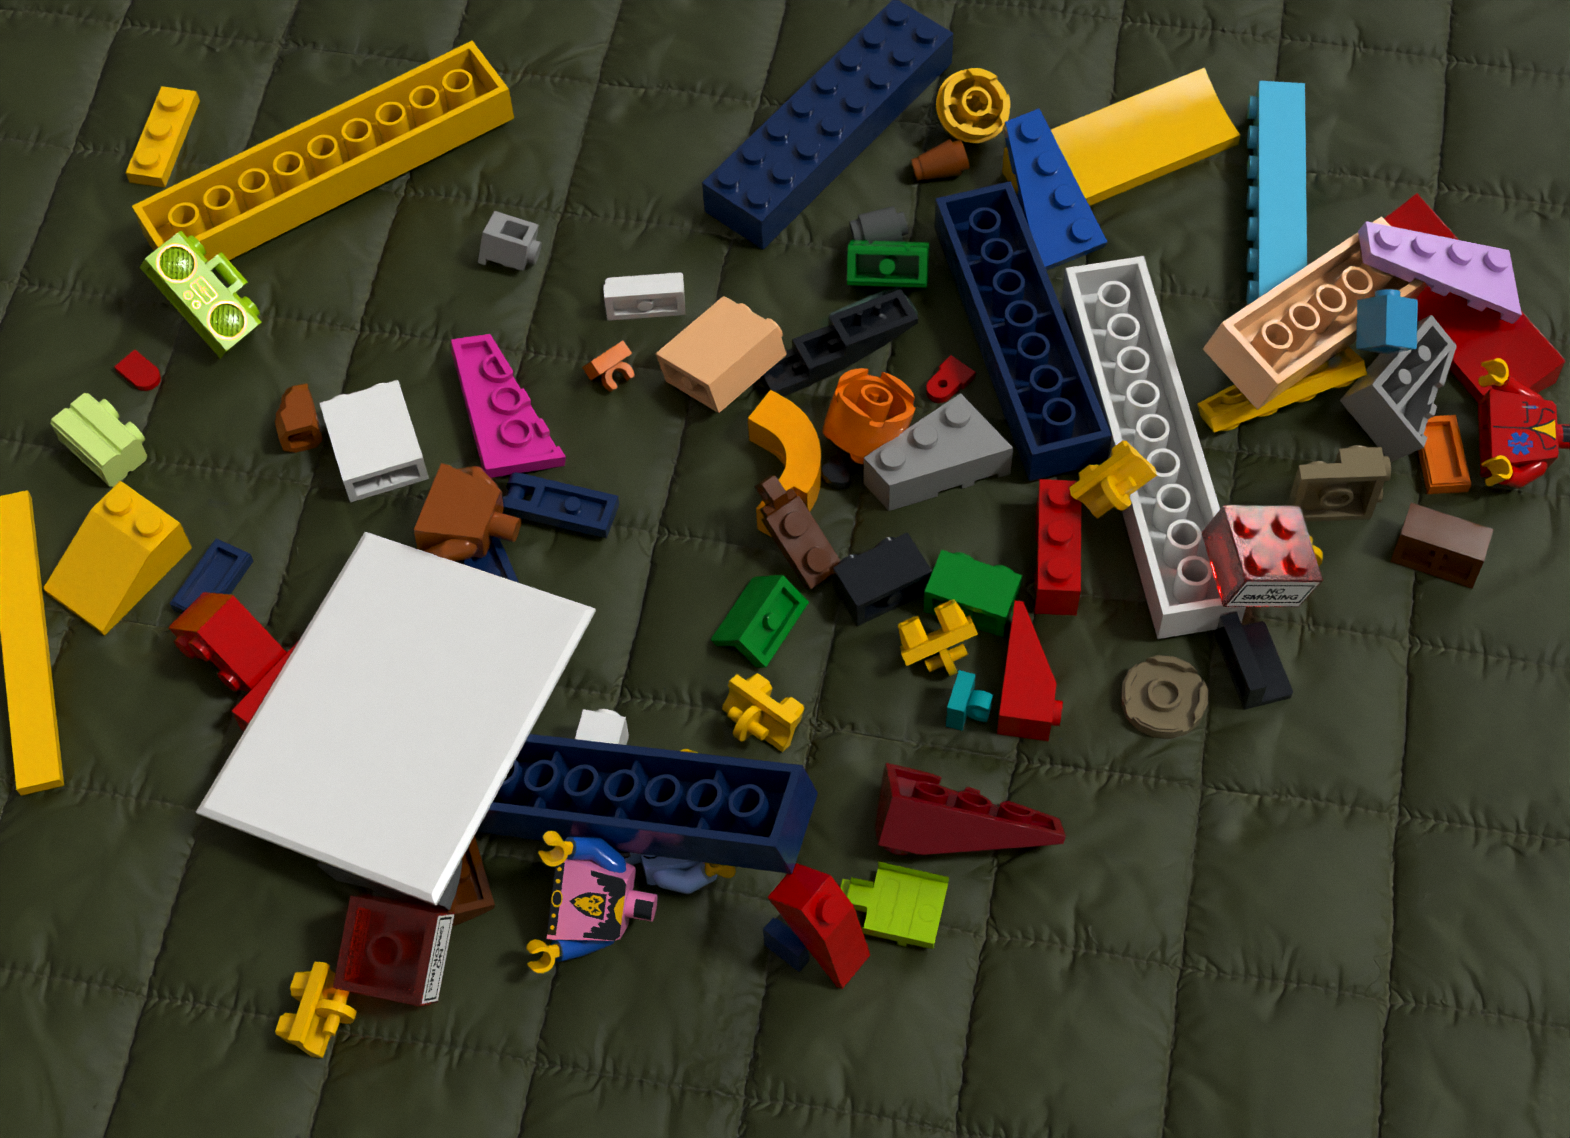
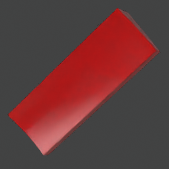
M1418 193L1384 218L1392 227L1458 240ZM1428 285L1416 298L1418 300L1417 322L1432 315L1457 345L1449 370L1477 402L1484 397L1489 389H1493L1492 386L1482 387L1479 385V377L1489 375L1486 368L1481 366V363L1497 358L1506 362L1509 374L1536 393L1556 383L1566 360L1522 311L1519 319L1514 324L1501 320V313L1488 307L1483 311H1479L1467 306L1468 299L1451 292L1446 296H1442L1431 291Z

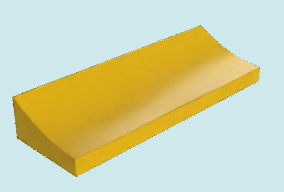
M1205 67L1050 129L1089 206L1239 144L1240 133L1221 105ZM1006 147L1004 148L1002 173L1008 182L1011 181L1017 194L1019 191L1015 174L1012 173Z

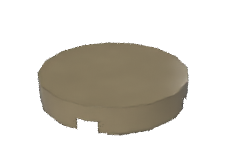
M1156 655L1147 658L1145 662L1139 665L1136 664L1129 669L1122 683L1121 707L1127 720L1138 731L1154 738L1173 739L1188 734L1200 724L1207 709L1208 688L1205 681L1203 680L1202 682L1201 677L1197 674V670L1190 663L1174 656Z

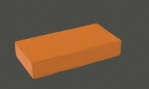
M1456 415L1434 416L1428 419L1424 435L1427 436L1425 446L1418 450L1427 494L1468 492L1471 487V480Z

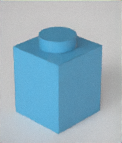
M1392 289L1375 291V297L1357 300L1356 349L1383 354L1417 349L1418 300L1400 297L1401 292Z

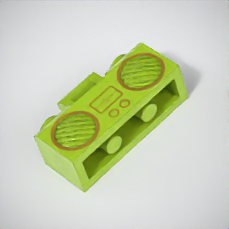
M179 231L147 256L140 269L221 359L258 328L262 323L258 318L260 312L248 297L240 298L237 295V292L248 282L225 255L220 252L208 262L204 257L206 250L199 240L192 235L187 238L182 231ZM216 269L230 287L226 288L212 271Z

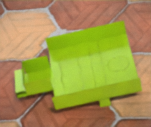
M878 862L874 887L871 881L851 877V880L842 879L840 888L854 905L855 910L867 912L864 927L862 928L863 934L897 941V945L901 946L911 944L929 949L934 948L949 877Z

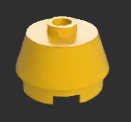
M970 68L950 75L942 83L936 98V109L943 129L951 137L963 142L982 143L995 138L1003 130L1004 123L1008 121L1010 114V97L997 80L995 74L980 68Z

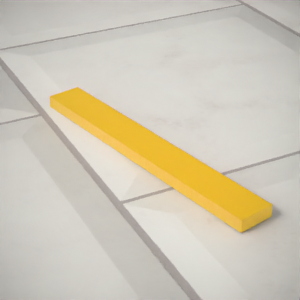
M26 490L0 496V634L16 790L21 796L64 786L33 503L29 491Z

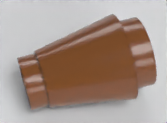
M949 139L911 159L917 181L962 176V171L970 169L962 140L952 142Z

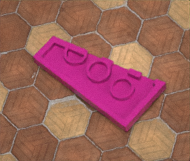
M491 334L451 339L452 356L482 469L492 478L510 475L515 472L524 473L565 466L566 456L560 446L556 447L549 435L550 430L544 420L538 418L531 406V399L525 389L519 387L513 377L512 368Z

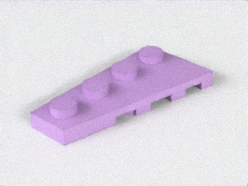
M1368 221L1358 230L1364 264L1408 282H1411L1414 278L1424 281L1431 288V291L1442 296H1446L1451 292L1468 299L1467 306L1479 311H1483L1486 307L1501 313L1500 319L1514 324L1522 315L1509 250Z

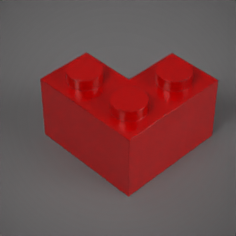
M203 592L168 627L177 637L174 640V644L183 654L191 659L196 657L204 661L211 660L220 669L217 673L219 679L233 691L239 689L250 692L287 653L234 595Z

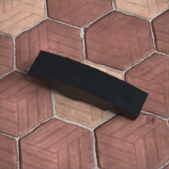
M901 289L829 316L828 326L792 339V349L787 350V355L761 376L760 380L767 392L772 390L784 397L808 387L880 349L918 324L919 318Z

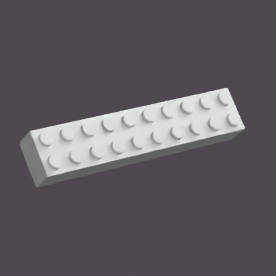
M1144 256L1065 268L1062 298L1076 347L1112 435L1108 459L1111 457V449L1122 440H1125L1155 467L1157 473L1156 477L1129 495L1131 505L1122 511L1157 639L1216 630L1220 616L1237 612L1242 623L1246 606H1227L1243 587L1227 531H1204L1221 510Z

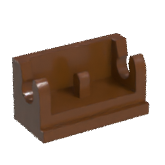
M1411 503L1390 562L1473 589L1484 563L1494 529Z

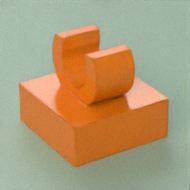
M624 340L582 367L590 380L602 374V384L610 392L618 387L612 378L613 371L621 372L627 381L634 377L633 368L628 363L621 362L632 354Z

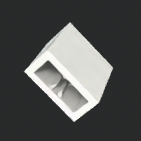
M398 380L389 383H379L371 388L348 395H338L331 400L320 403L350 503L429 479Z

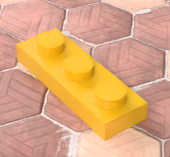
M161 86L126 171L130 183L166 187L200 102L197 91Z

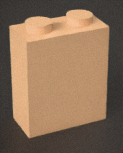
M725 296L720 298L655 353L666 382L717 413L725 409L787 355L781 338L783 336L782 330L775 321L770 318L764 319L752 312L745 304H737Z

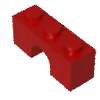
M1039 479L1036 503L1037 562L1034 614L1077 616L1081 593V501L1071 496L1069 487L1078 481Z

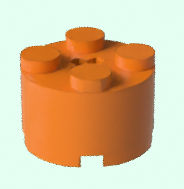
M864 368L847 371L840 377L822 428L825 437L831 439L838 447L850 453L851 458L860 464H864L865 456L886 442L895 439L904 430L909 428L915 411L913 405L915 400L914 394L903 381L885 372H882L881 377L867 375L869 369Z

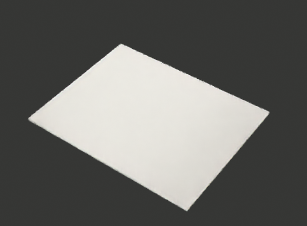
M364 532L196 813L437 906L596 609Z

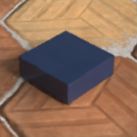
M773 917L763 928L764 945L800 972L809 962V950L791 928L778 918L775 919Z

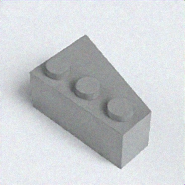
M1432 315L1417 322V349L1390 354L1380 353L1366 369L1367 375L1358 378L1340 399L1341 403L1378 447H1382L1383 454L1389 456L1390 462L1424 448L1427 440L1424 431L1428 419L1434 417L1437 409L1434 400L1438 388L1445 384L1457 345Z
M960 393L904 430L895 439L886 442L865 456L863 484L888 511L937 497L938 492L959 485L963 489L973 486L976 480L995 474L999 478L1011 474L1013 447Z

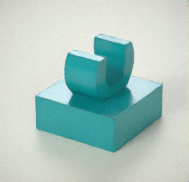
M958 671L947 706L946 727L962 731L967 715L974 720L987 722L992 707L993 695L986 691L974 690L976 674Z

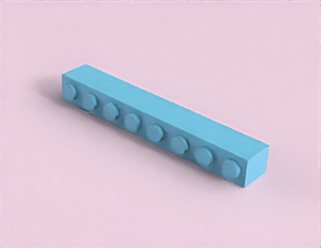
M1259 81L1256 96H1249L1247 119H1253V126L1249 125L1247 149H1253V156L1249 155L1247 179H1253V186L1248 188L1247 209L1253 210V217L1248 219L1247 240L1253 241V249L1249 248L1247 272H1253V280L1248 281L1247 304L1252 303L1307 266L1305 83Z

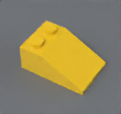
M119 481L90 510L43 589L48 595L105 636L192 547L180 522L128 485Z

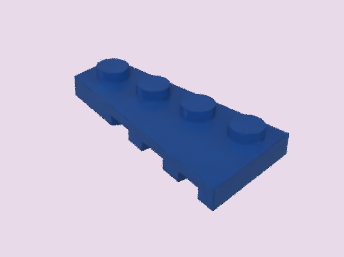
M1040 108L1006 121L1002 129L1012 173L1015 174L1019 190L1017 193L1021 208H1023L1024 216L1046 271L1104 248L1107 240Z

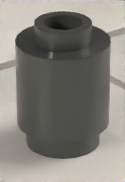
M894 206L857 215L858 219L849 221L852 239L867 240L869 244H872L873 241L903 242L902 236L909 234L904 212L897 213Z

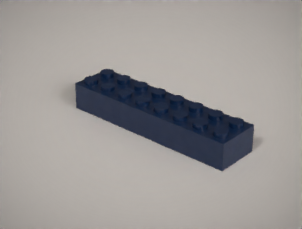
M892 0L702 182L704 212L764 250L952 64L953 32L901 1Z
M1011 181L936 198L934 228L1028 480L1032 481L1105 462L1109 455L1112 438L1111 432Z
M529 734L477 832L544 841L542 837L547 831H555L561 836L563 841L567 837H599L604 839L616 851L792 874L818 792L803 765Z

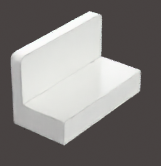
M666 273L607 278L604 285L607 321L686 315L683 274Z

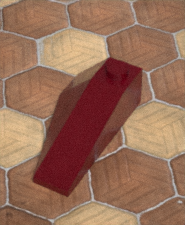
M885 763L875 830L878 845L883 846L884 849L891 853L907 855L911 852L927 855L1064 844L1066 835L1060 818L1011 801H1003L998 806L992 804L985 796L980 795V790L967 786L964 791L958 792L941 786L942 777Z

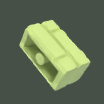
M83 393L70 404V408H64L54 416L50 424L61 443L108 486L114 487L119 481L128 476L129 471H134L146 461L147 454L142 445L145 438L133 423L128 422L123 425L118 420L120 417L118 412L106 399L98 402L89 393Z

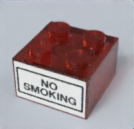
M1223 505L1201 532L1223 607H1300L1323 581L1300 506Z
M374 895L350 896L333 988L415 1006L438 1003L455 912Z

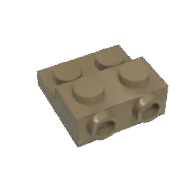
M1354 445L1339 449L1335 463L1327 464L1322 461H1315L1306 465H1299L1286 507H1296L1295 510L1300 511L1298 522L1371 519L1376 504L1382 502L1384 482L1389 481L1391 477L1389 456H1383L1382 447L1367 448L1362 445Z

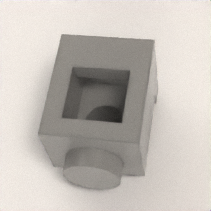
M494 211L482 233L478 263L486 265L487 261L490 260L500 263L505 267L522 271L527 263L536 264L542 242L536 241L539 225Z

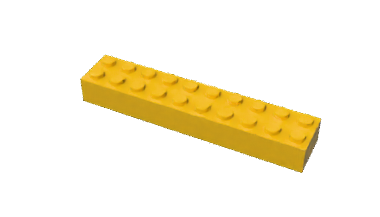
M470 41L132 205L143 235L154 251L176 233L182 231L187 238L192 235L199 240L206 250L204 257L208 262L220 252L228 260H231L514 119L509 88L475 43Z

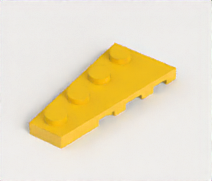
M1348 346L1258 410L1235 384L1197 404L1201 418L1214 433L1217 431H1229L1238 427L1241 422L1254 417L1272 415L1277 412L1278 408L1288 404L1309 401L1316 394L1333 387L1341 388L1348 386L1354 382V379L1367 375L1364 360Z

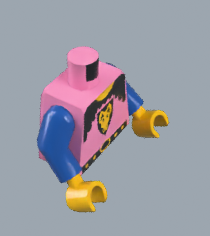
M547 831L542 838L547 845L556 846L551 851H538L539 856L546 865L555 866L546 938L553 941L549 946L537 939L527 944L526 949L531 954L544 951L543 956L539 960L527 963L534 972H548L553 967L555 960L562 962L582 957L612 945L616 940L621 939L628 927L629 918L653 921L657 907V894L633 890L635 867L632 864L626 863L625 858L604 839L599 837H567L563 841L561 836L555 831Z

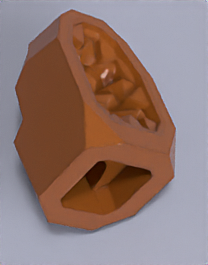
M308 383L287 388L282 395L280 408L275 413V425L283 451L298 453L316 448L322 442L323 437Z

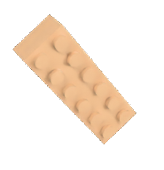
M1382 216L1373 222L1390 226ZM1357 232L1223 321L1203 350L1258 410L1356 342L1357 300L1375 297V291L1384 289L1399 290L1401 292L1400 297L1416 299L1427 284L1416 278L1408 282L1364 264L1359 234Z

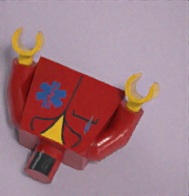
M1497 358L1481 363V366L1486 368L1489 375L1479 377V385L1482 387L1492 386L1493 389H1489L1478 402L1480 476L1489 477L1485 479L1487 486L1499 483L1514 488H1522L1545 474L1546 469L1558 458V449H1570V425L1557 424L1556 404L1553 401L1544 400L1540 394L1509 374L1506 362Z

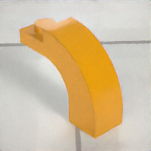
M770 390L748 417L749 441L771 452L782 462L785 469L778 479L786 491L792 488L797 496H800L810 512L817 500L821 485V449L817 432L807 415L798 406ZM762 500L756 508L757 528L759 531L772 537L761 520L764 517L760 509L766 505Z

